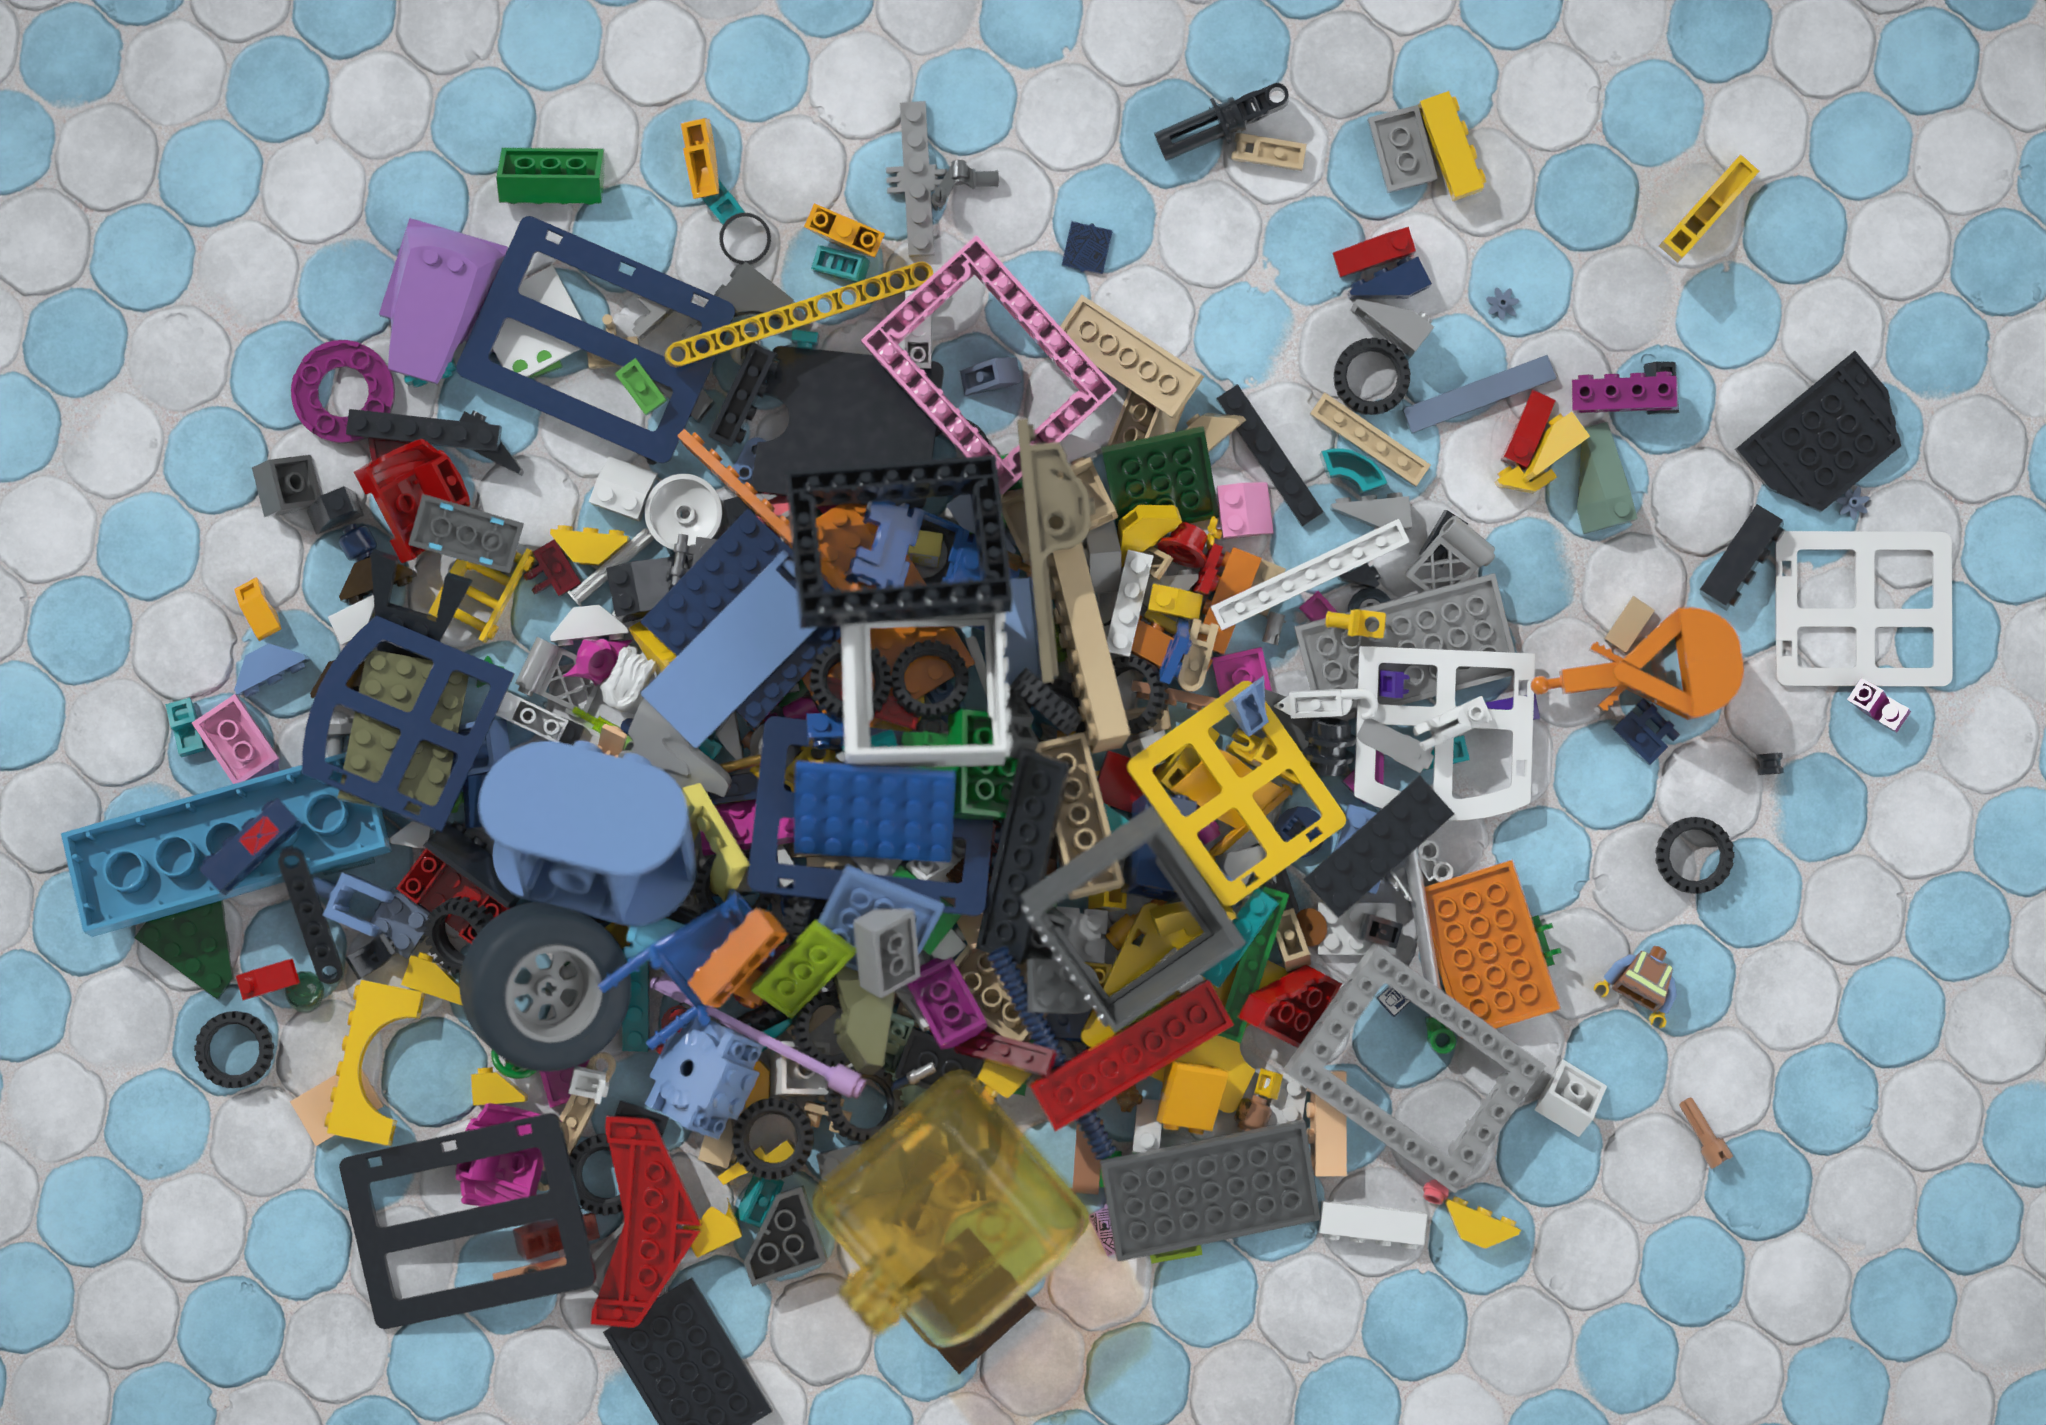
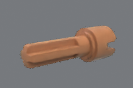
M1690 1097L1682 1101L1679 1106L1703 1145L1700 1152L1709 1167L1713 1169L1725 1160L1732 1158L1733 1154L1724 1139L1716 1138L1693 1098Z

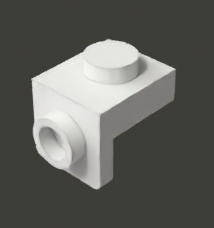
M575 1066L569 1094L592 1098L595 1104L600 1105L601 1097L606 1098L609 1089V1082H606V1072Z

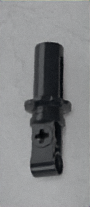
M1273 83L1260 90L1247 93L1237 100L1233 97L1227 98L1228 101L1222 104H1218L1214 98H1211L1212 108L1209 107L1204 112L1154 133L1165 161L1219 138L1223 139L1225 137L1227 143L1231 144V134L1238 130L1241 132L1245 131L1247 124L1257 122L1274 112L1284 109L1289 102L1288 89L1281 83ZM1274 91H1280L1285 97L1281 102L1276 103L1270 99V95ZM1218 121L1219 123L1174 144L1171 141L1212 122Z

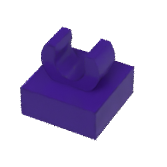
M1380 670L1379 696L1403 698V694L1409 693L1408 689H1404V679L1408 680L1410 676L1404 674V672Z

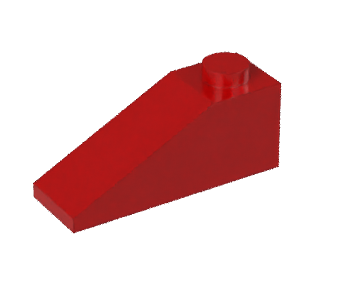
M1405 227L1341 249L1332 254L1339 277L1341 278L1395 262L1408 256H1414L1416 249L1410 229Z
M1535 390L1531 391L1500 460L1515 467L1519 466L1522 470L1528 467L1555 404V399Z

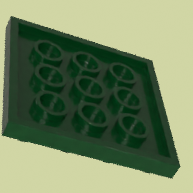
M1204 426L1101 447L1111 501L1118 515V518L1115 519L1117 530L1119 520L1138 505H1175L1178 508L1182 522L1190 524L1210 520L1213 516L1215 518L1220 517Z

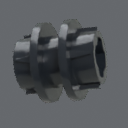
M1322 717L1317 718L1315 721L1313 720L1312 729L1305 732V740L1312 743L1313 746L1303 749L1304 757L1311 761L1310 765L1318 775H1343L1347 772V764L1354 762L1355 757L1352 752L1346 750V747L1356 744V736L1351 734V725H1349V722L1338 718Z

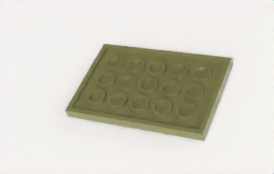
M373 650L365 659L359 693L402 711L410 712L434 663L431 660ZM457 671L451 674L431 717L432 723L458 733L469 676ZM355 712L343 769L372 782L379 781L401 735V731ZM421 741L401 781L398 792L427 805H436L450 776L454 753L427 741ZM342 775V784H345V780L347 778V776ZM339 790V801L381 808ZM408 802L404 810L420 815L422 808Z

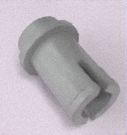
M1270 612L1269 616H1266L1268 622L1262 642L1278 645L1282 625L1286 623L1284 620L1285 615Z

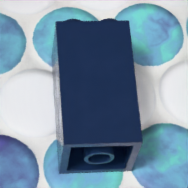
M1142 795L1133 802L1130 820L1152 806L1145 795ZM1184 795L1170 797L1183 816L1187 817L1196 811L1197 802L1190 801L1189 797ZM1147 842L1125 856L1124 884L1121 887V893L1168 902L1179 897L1155 862L1157 856Z

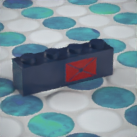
M276 798L275 800L268 801L262 807V812L257 817L248 819L236 836L228 837L216 854L212 853L203 860V865L199 870L223 895L226 896L303 826L302 822L280 799Z

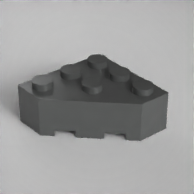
M804 1185L781 1192L776 1196L744 1260L752 1287L828 1260Z

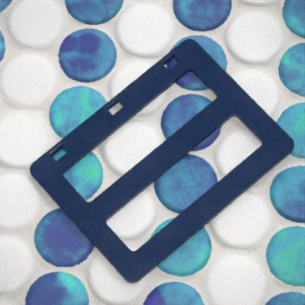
M524 217L517 227L456 366L458 374L467 380L661 464L669 462L680 441L677 435L685 429L717 355L681 367H672L667 364L665 357L521 295L519 293L520 285L534 254L540 252L701 322L702 328L699 334L731 324L735 316L733 304L535 217ZM548 231L563 237L559 245L546 239ZM621 262L636 268L632 276L619 271ZM694 294L709 300L705 308L692 303ZM508 318L516 320L622 367L636 358L652 380L673 390L658 428L655 431H650L491 362L489 355L505 320ZM727 332L720 334L721 343H723ZM697 340L695 348L699 353L703 354L708 351V344L704 340Z
M773 716L768 718L764 725L747 884L755 892L829 900L843 870L781 864L776 861L780 820L783 818L795 819V792H789L784 789L788 747H808L807 720ZM869 727V736L871 737L888 730ZM892 730L895 734L897 747L902 748V735L904 731ZM830 746L827 750L843 751V748L840 746ZM953 818L952 838H961L966 842L962 882L959 884L878 874L871 875L940 902V897L955 899V907L944 906L942 913L979 916L984 911L986 903L993 820ZM778 879L794 880V889L777 887Z

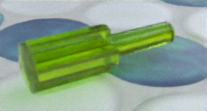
M574 707L572 710L573 714L594 725L592 729L600 734L604 724L619 727L600 715L597 719L578 707Z

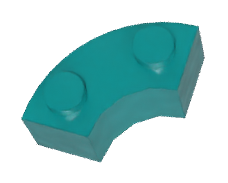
M1334 448L1321 451L1319 454L1328 479L1337 477L1346 479L1356 486L1360 494L1384 487L1387 484L1386 478L1379 467L1371 459L1353 450Z

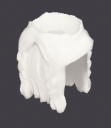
M623 647L619 652L617 663L608 680L600 685L603 701L609 707L616 708L620 712L636 714L640 703L644 699L641 692L657 676L655 672L657 668L656 661L652 659L648 661L643 652L638 655L636 647Z

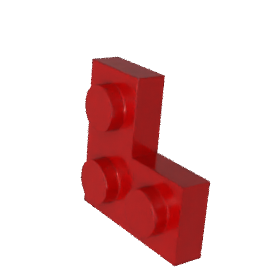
M1214 543L1210 550H1207L1205 555L1206 564L1200 568L1198 572L1199 579L1193 585L1191 592L1206 595L1210 591H1214L1219 577L1216 576L1218 570L1215 567L1219 569L1224 554L1221 553L1223 550L1222 546Z

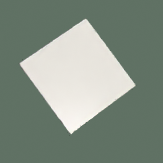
M553 265L522 281L519 288L521 295L582 321ZM511 318L505 320L493 346V350L501 365L513 371V363L516 360L522 359L526 361L528 368L519 372V374L526 377L580 350L578 347ZM547 350L551 353V358L541 363L537 362V354L540 351Z

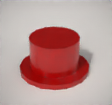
M1181 522L1171 532L1169 537L1162 538L1157 544L1158 550L1174 558L1172 562L1195 569L1202 568L1206 564V556L1202 551L1208 536L1201 528L1193 524Z

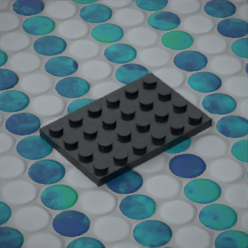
M693 1277L657 1298L639 1325L635 1327L611 1326L603 1331V1334L658 1425H752L773 1412V1409Z

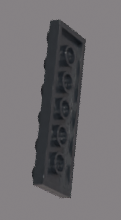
M1419 775L1303 880L1334 915L1339 918L1455 813Z

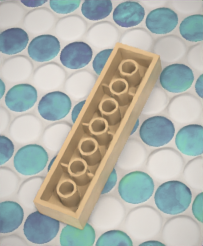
M1081 542L1073 548L1057 550L1047 556L1050 597L1051 600L1054 599L1056 608L1053 609V617L1055 623L1060 625L1059 641L1061 648L1066 649L1067 658H1065L1067 672L1072 673L1074 681L1071 682L1072 694L1074 697H1078L1080 706L1077 707V713L1083 718L1081 722H1084L1087 743L1090 746L1091 754L1122 748L1130 732Z

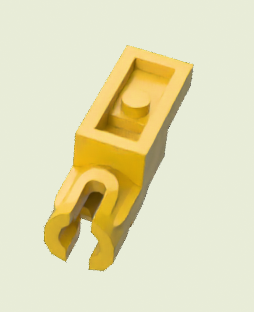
M1239 728L1234 731L1231 738L1240 743L1248 742L1249 745L1246 747L1232 741L1225 748L1226 752L1241 758L1244 762L1255 767H1259L1276 754L1275 747L1267 737L1261 739L1253 734L1248 737ZM1285 770L1279 774L1280 777L1295 785L1300 784L1290 770Z

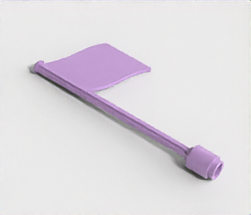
M667 973L660 978L656 976L650 981L649 988L651 991L655 989L682 1004L684 1002L693 1007L692 1003ZM709 1006L707 1008L709 1016L719 1020V1023L826 1077L825 1080L829 1082L828 1087L848 1098L854 1097L858 1099L862 1093L866 1080L862 1078L861 1074L841 1064L830 1068L714 1007Z

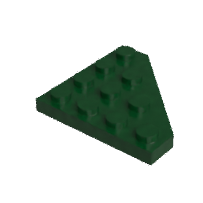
M223 900L147 921L134 937L216 999L221 997L234 979Z

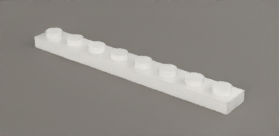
M1397 519L1210 608L1222 631L1410 543L1400 520Z

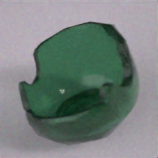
M299 971L297 974L300 983L285 988V997L290 1007L298 1012H311L321 1005L325 992L324 985L317 978L316 974L310 971Z

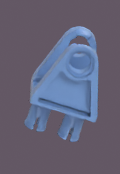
M341 873L337 884L325 878H313L318 895L328 899V905L323 916L369 936H377L380 927L348 912L350 909L348 904L353 893H357V891L390 904L394 899V893L359 876Z

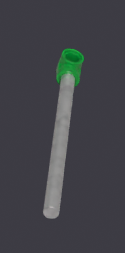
M1417 847L1404 859L1410 897L1412 899L1411 905L1423 978L1441 990ZM1431 1015L1426 1016L1428 1045L1440 1054L1451 1052L1456 1045V1037L1453 1031ZM1440 1033H1446L1448 1037L1447 1043L1443 1046H1437L1435 1043V1039Z

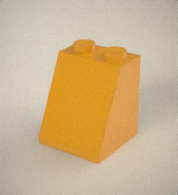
M1176 1060L1166 1065L1156 1121L1163 1123V1128L1178 1131L1179 1126L1188 1127V1132L1203 1135L1204 1130L1212 1131L1229 1072L1214 1066Z

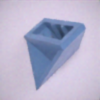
M1264 675L1224 704L1248 737L1269 722L1265 709Z

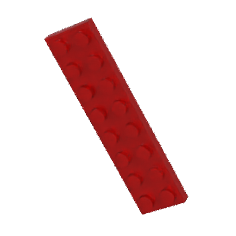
M1206 979L1050 1072L1048 1078L1043 1076L1029 1084V1087L1054 1131H1058L1234 1024L1210 980Z

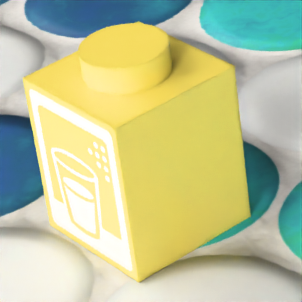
M920 530L916 545L914 547L909 545L907 551L913 564L938 568L943 534Z

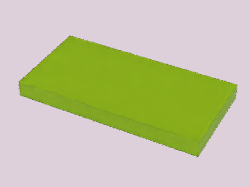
M815 920L751 985V991L792 1019L856 955V948Z

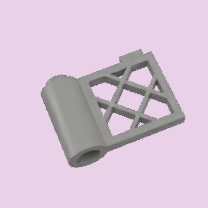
M1452 516L1443 525L1439 535L1407 570L1405 575L1424 591L1435 589L1436 582L1449 581V585H1451L1455 580H1457L1456 583L1466 581L1479 567L1483 565L1488 566L1495 558V547L1460 518ZM1442 544L1447 548L1448 559L1434 560L1433 552ZM1464 562L1469 566L1463 575L1453 576L1452 563ZM1448 564L1449 576L1435 578L1434 565ZM1421 566H1430L1431 578L1419 579L1414 573Z
M536 637L515 684L519 685L518 691L531 697L533 693H536L567 707L565 713L579 718L581 714L586 716L600 685L597 684L595 686L594 683L585 685L583 678L580 677L583 687L568 692L563 679L565 674L561 673L558 664L562 655L572 658L574 664H576L577 655ZM557 668L559 676L552 678ZM561 679L566 693L553 696L546 692L551 681ZM594 686L589 695L587 688ZM584 689L588 700L582 709L573 705L569 694ZM567 695L569 702H566L560 698Z

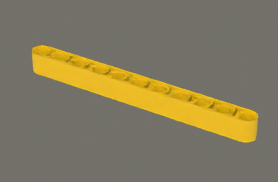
M916 262L675 342L665 350V361L672 367H681L904 293L905 291L919 288L933 275V269L926 262ZM916 268L924 270L926 274L924 281H919L915 278L914 270ZM891 276H898L901 279L902 285L900 289H895L891 286ZM867 284H874L877 287L878 293L876 297H871L866 293ZM843 292H850L853 295L854 301L852 305H847L842 301L841 296ZM819 300H826L830 307L828 313L819 311L817 307ZM795 308L804 310L805 319L803 321H798L794 318L793 310ZM770 316H777L781 320V327L779 329L770 327ZM746 324H753L756 327L757 334L755 337H748L745 334L744 327ZM722 332L731 334L733 339L731 345L721 343L720 334ZM697 340H704L708 344V351L702 354L696 350L695 343ZM673 348L682 350L684 353L682 361L677 362L671 358L670 353Z

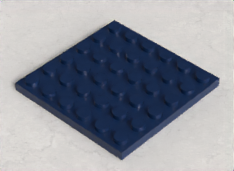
M747 508L640 622L678 656L783 550L790 554L789 558L793 561L792 549L785 542H782L772 530ZM782 565L778 567L776 571L796 590L795 578ZM823 579V592H834L835 589ZM841 626L818 627L735 711L753 728H756L812 669L818 654L821 655L825 647L831 648L832 643L841 638Z

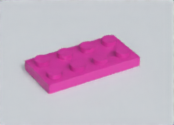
M756 799L714 805L739 848L742 850L751 849ZM783 818L780 820L777 845L794 843L795 819ZM700 830L703 855L716 854L712 851L705 834Z

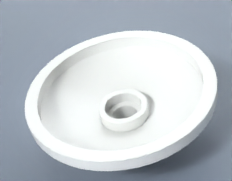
M676 474L663 479L652 489L645 505V520L652 536L663 546L674 550L678 534L689 535L687 545L695 547L696 537L713 539L718 532L722 521V504L715 489L704 479L691 474ZM683 510H689L690 516L687 519L681 518Z

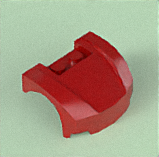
M419 439L401 446L354 471L365 495L372 493L395 538L391 539L390 543L401 563L414 560L425 551V549L408 545L423 494L466 507L471 505L463 479L449 456L443 450L434 448L425 439Z

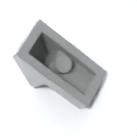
M637 297L649 310L650 314H643L634 322L633 332L642 341L674 310L644 297Z

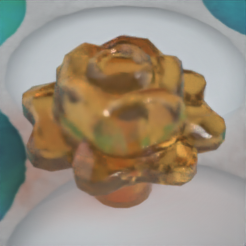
M1134 1084L1116 1095L1117 1104L1120 1105L1122 1112L1127 1111L1130 1113L1134 1106L1142 1103L1143 1096L1139 1094Z

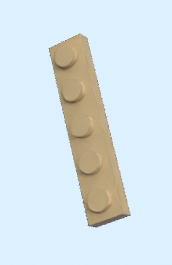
M1325 392L1309 414L1415 487L1431 466L1428 462Z

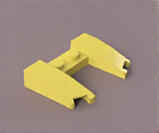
M701 783L683 787L682 793L687 805L693 842L699 830H701L708 839L712 851L717 854L710 874L709 890L713 894H718L723 902L728 900L729 890L733 888L737 890L749 863Z

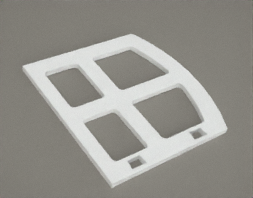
M1359 646L1358 689L1369 690L1374 693L1376 698L1378 696V667L1381 663L1433 665L1437 668L1435 706L1381 705L1378 703L1377 712L1369 719H1374L1384 725L1417 726L1456 708L1455 683L1457 667L1512 669L1514 671L1513 708L1511 710L1488 709L1492 720L1475 727V729H1499L1512 732L1510 787L1482 796L1454 799L1452 797L1454 738H1451L1434 746L1433 790L1455 813L1447 821L1487 818L1530 804L1534 692L1531 690V681L1535 675V654ZM1527 680V697L1518 696L1519 681ZM1357 699L1354 797L1382 809L1401 791L1375 781L1376 749L1360 742L1357 738V734L1365 720L1361 716L1370 711L1371 704L1366 699ZM1525 760L1524 777L1516 776V761Z

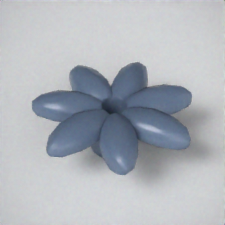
M1496 287V298H1486L1487 302L1493 304L1488 310V314L1498 311L1501 321L1504 319L1506 312L1512 316L1516 315L1515 310L1511 306L1518 304L1519 299L1510 298L1512 294L1511 288L1502 294L1501 290Z
M1857 487L1853 494L1850 490H1847L1844 493L1845 497H1839L1836 500L1844 505L1840 510L1841 515L1850 510V516L1855 520L1857 510L1864 514L1867 513V509L1862 504L1869 501L1870 498L1868 496L1860 497V487Z

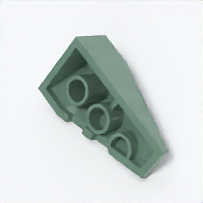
M1608 422L1585 427L1590 437L1581 443L1577 512L1583 534L1633 522L1638 519Z

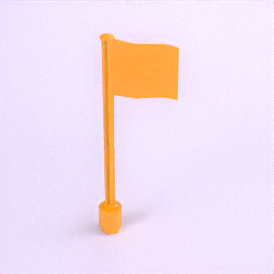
M1219 749L1238 777L1243 778L1253 771L1234 755ZM1202 761L1170 788V790L1197 802L1200 807L1221 793L1220 786ZM1269 781L1253 793V799L1265 816L1289 795H1293L1289 785L1281 784V787ZM1230 809L1217 818L1234 827V829L1208 851L1214 861L1216 860L1215 856L1223 854L1250 830L1235 809ZM1153 899L1149 903L1162 906L1168 901ZM1126 913L1108 929L1109 932L1105 937L1118 951L1122 948L1138 913L1131 916ZM1138 929V931H1137V933H1136V935H1135L1133 941H1134L1135 939H1137V938L1142 934V933L1139 931V929Z

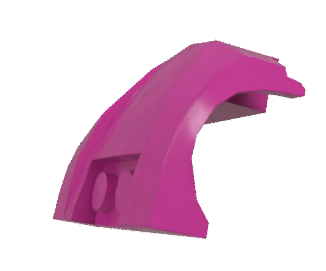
M488 1103L485 1104L477 1118L470 1120L465 1131L542 1114L511 1106ZM531 1124L517 1127L519 1135L532 1133ZM534 1147L456 1164V1180L460 1181L461 1202L466 1205L485 1206L537 1195L544 1165L541 1150Z

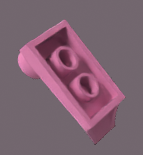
M236 694L192 722L233 784L279 771L278 755L248 712L246 705Z

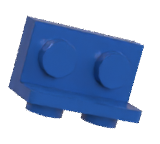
M826 713L807 714L808 747L827 749L830 746H845L844 719L841 722L836 721L835 716L832 715L830 718L826 716Z

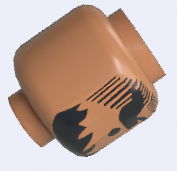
M1254 1094L1252 1099L1243 1098L1234 1116L1235 1121L1238 1123L1237 1127L1245 1131L1267 1127L1272 1115V1109L1266 1105L1268 1100Z

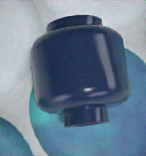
M356 523L342 530L344 535L339 538V544L346 558L349 561L356 562L370 558L373 550L377 548V543L370 529L367 526L358 527Z

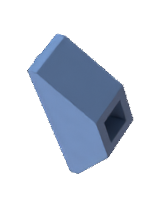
M268 643L245 655L234 691L236 695L250 697L260 691L258 687L266 683L270 686L283 679L281 675L289 671L292 674L301 671L306 667L304 663L310 661L307 655Z

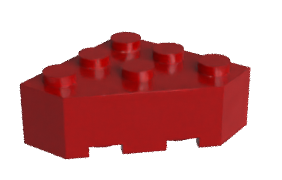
M1305 965L1251 993L1238 1017L1299 1048L1338 993L1342 983Z

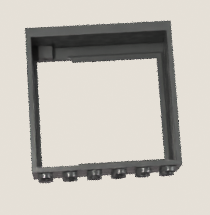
M1153 806L1021 895L1025 902L1022 908L1033 927L1038 929L1045 944L1049 949H1052L1056 959L1067 970L1075 986L1080 988L1084 998L1090 1007H1093L1097 1012V1016L1105 1027L1110 1025L1114 1032L1246 944L1231 919ZM1147 842L1157 856L1155 862L1204 933L1109 997L1060 927H1055L1044 911Z

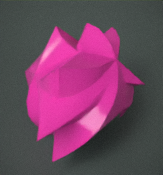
M583 639L577 652L575 666L563 677L586 678L591 680L595 686L597 684L600 685L611 675L617 663L619 652L623 647L627 648L633 639L626 641Z

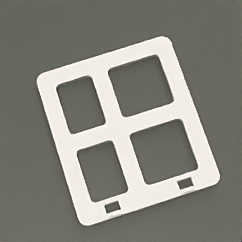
M1785 531L1777 543L1775 542L1776 680L1779 684L1783 686H1856L1861 678L1875 686L1941 687L1951 682L1953 677L1952 540L1947 533ZM1799 550L1854 551V608L1798 607L1797 552ZM1876 550L1931 551L1933 605L1930 609H1879L1875 606L1874 553ZM1782 561H1791V576H1782ZM1877 627L1931 628L1933 631L1932 667L1878 668L1875 665V629ZM1798 628H1854L1855 666L1853 668L1799 667L1797 663ZM1783 641H1791V656H1783Z

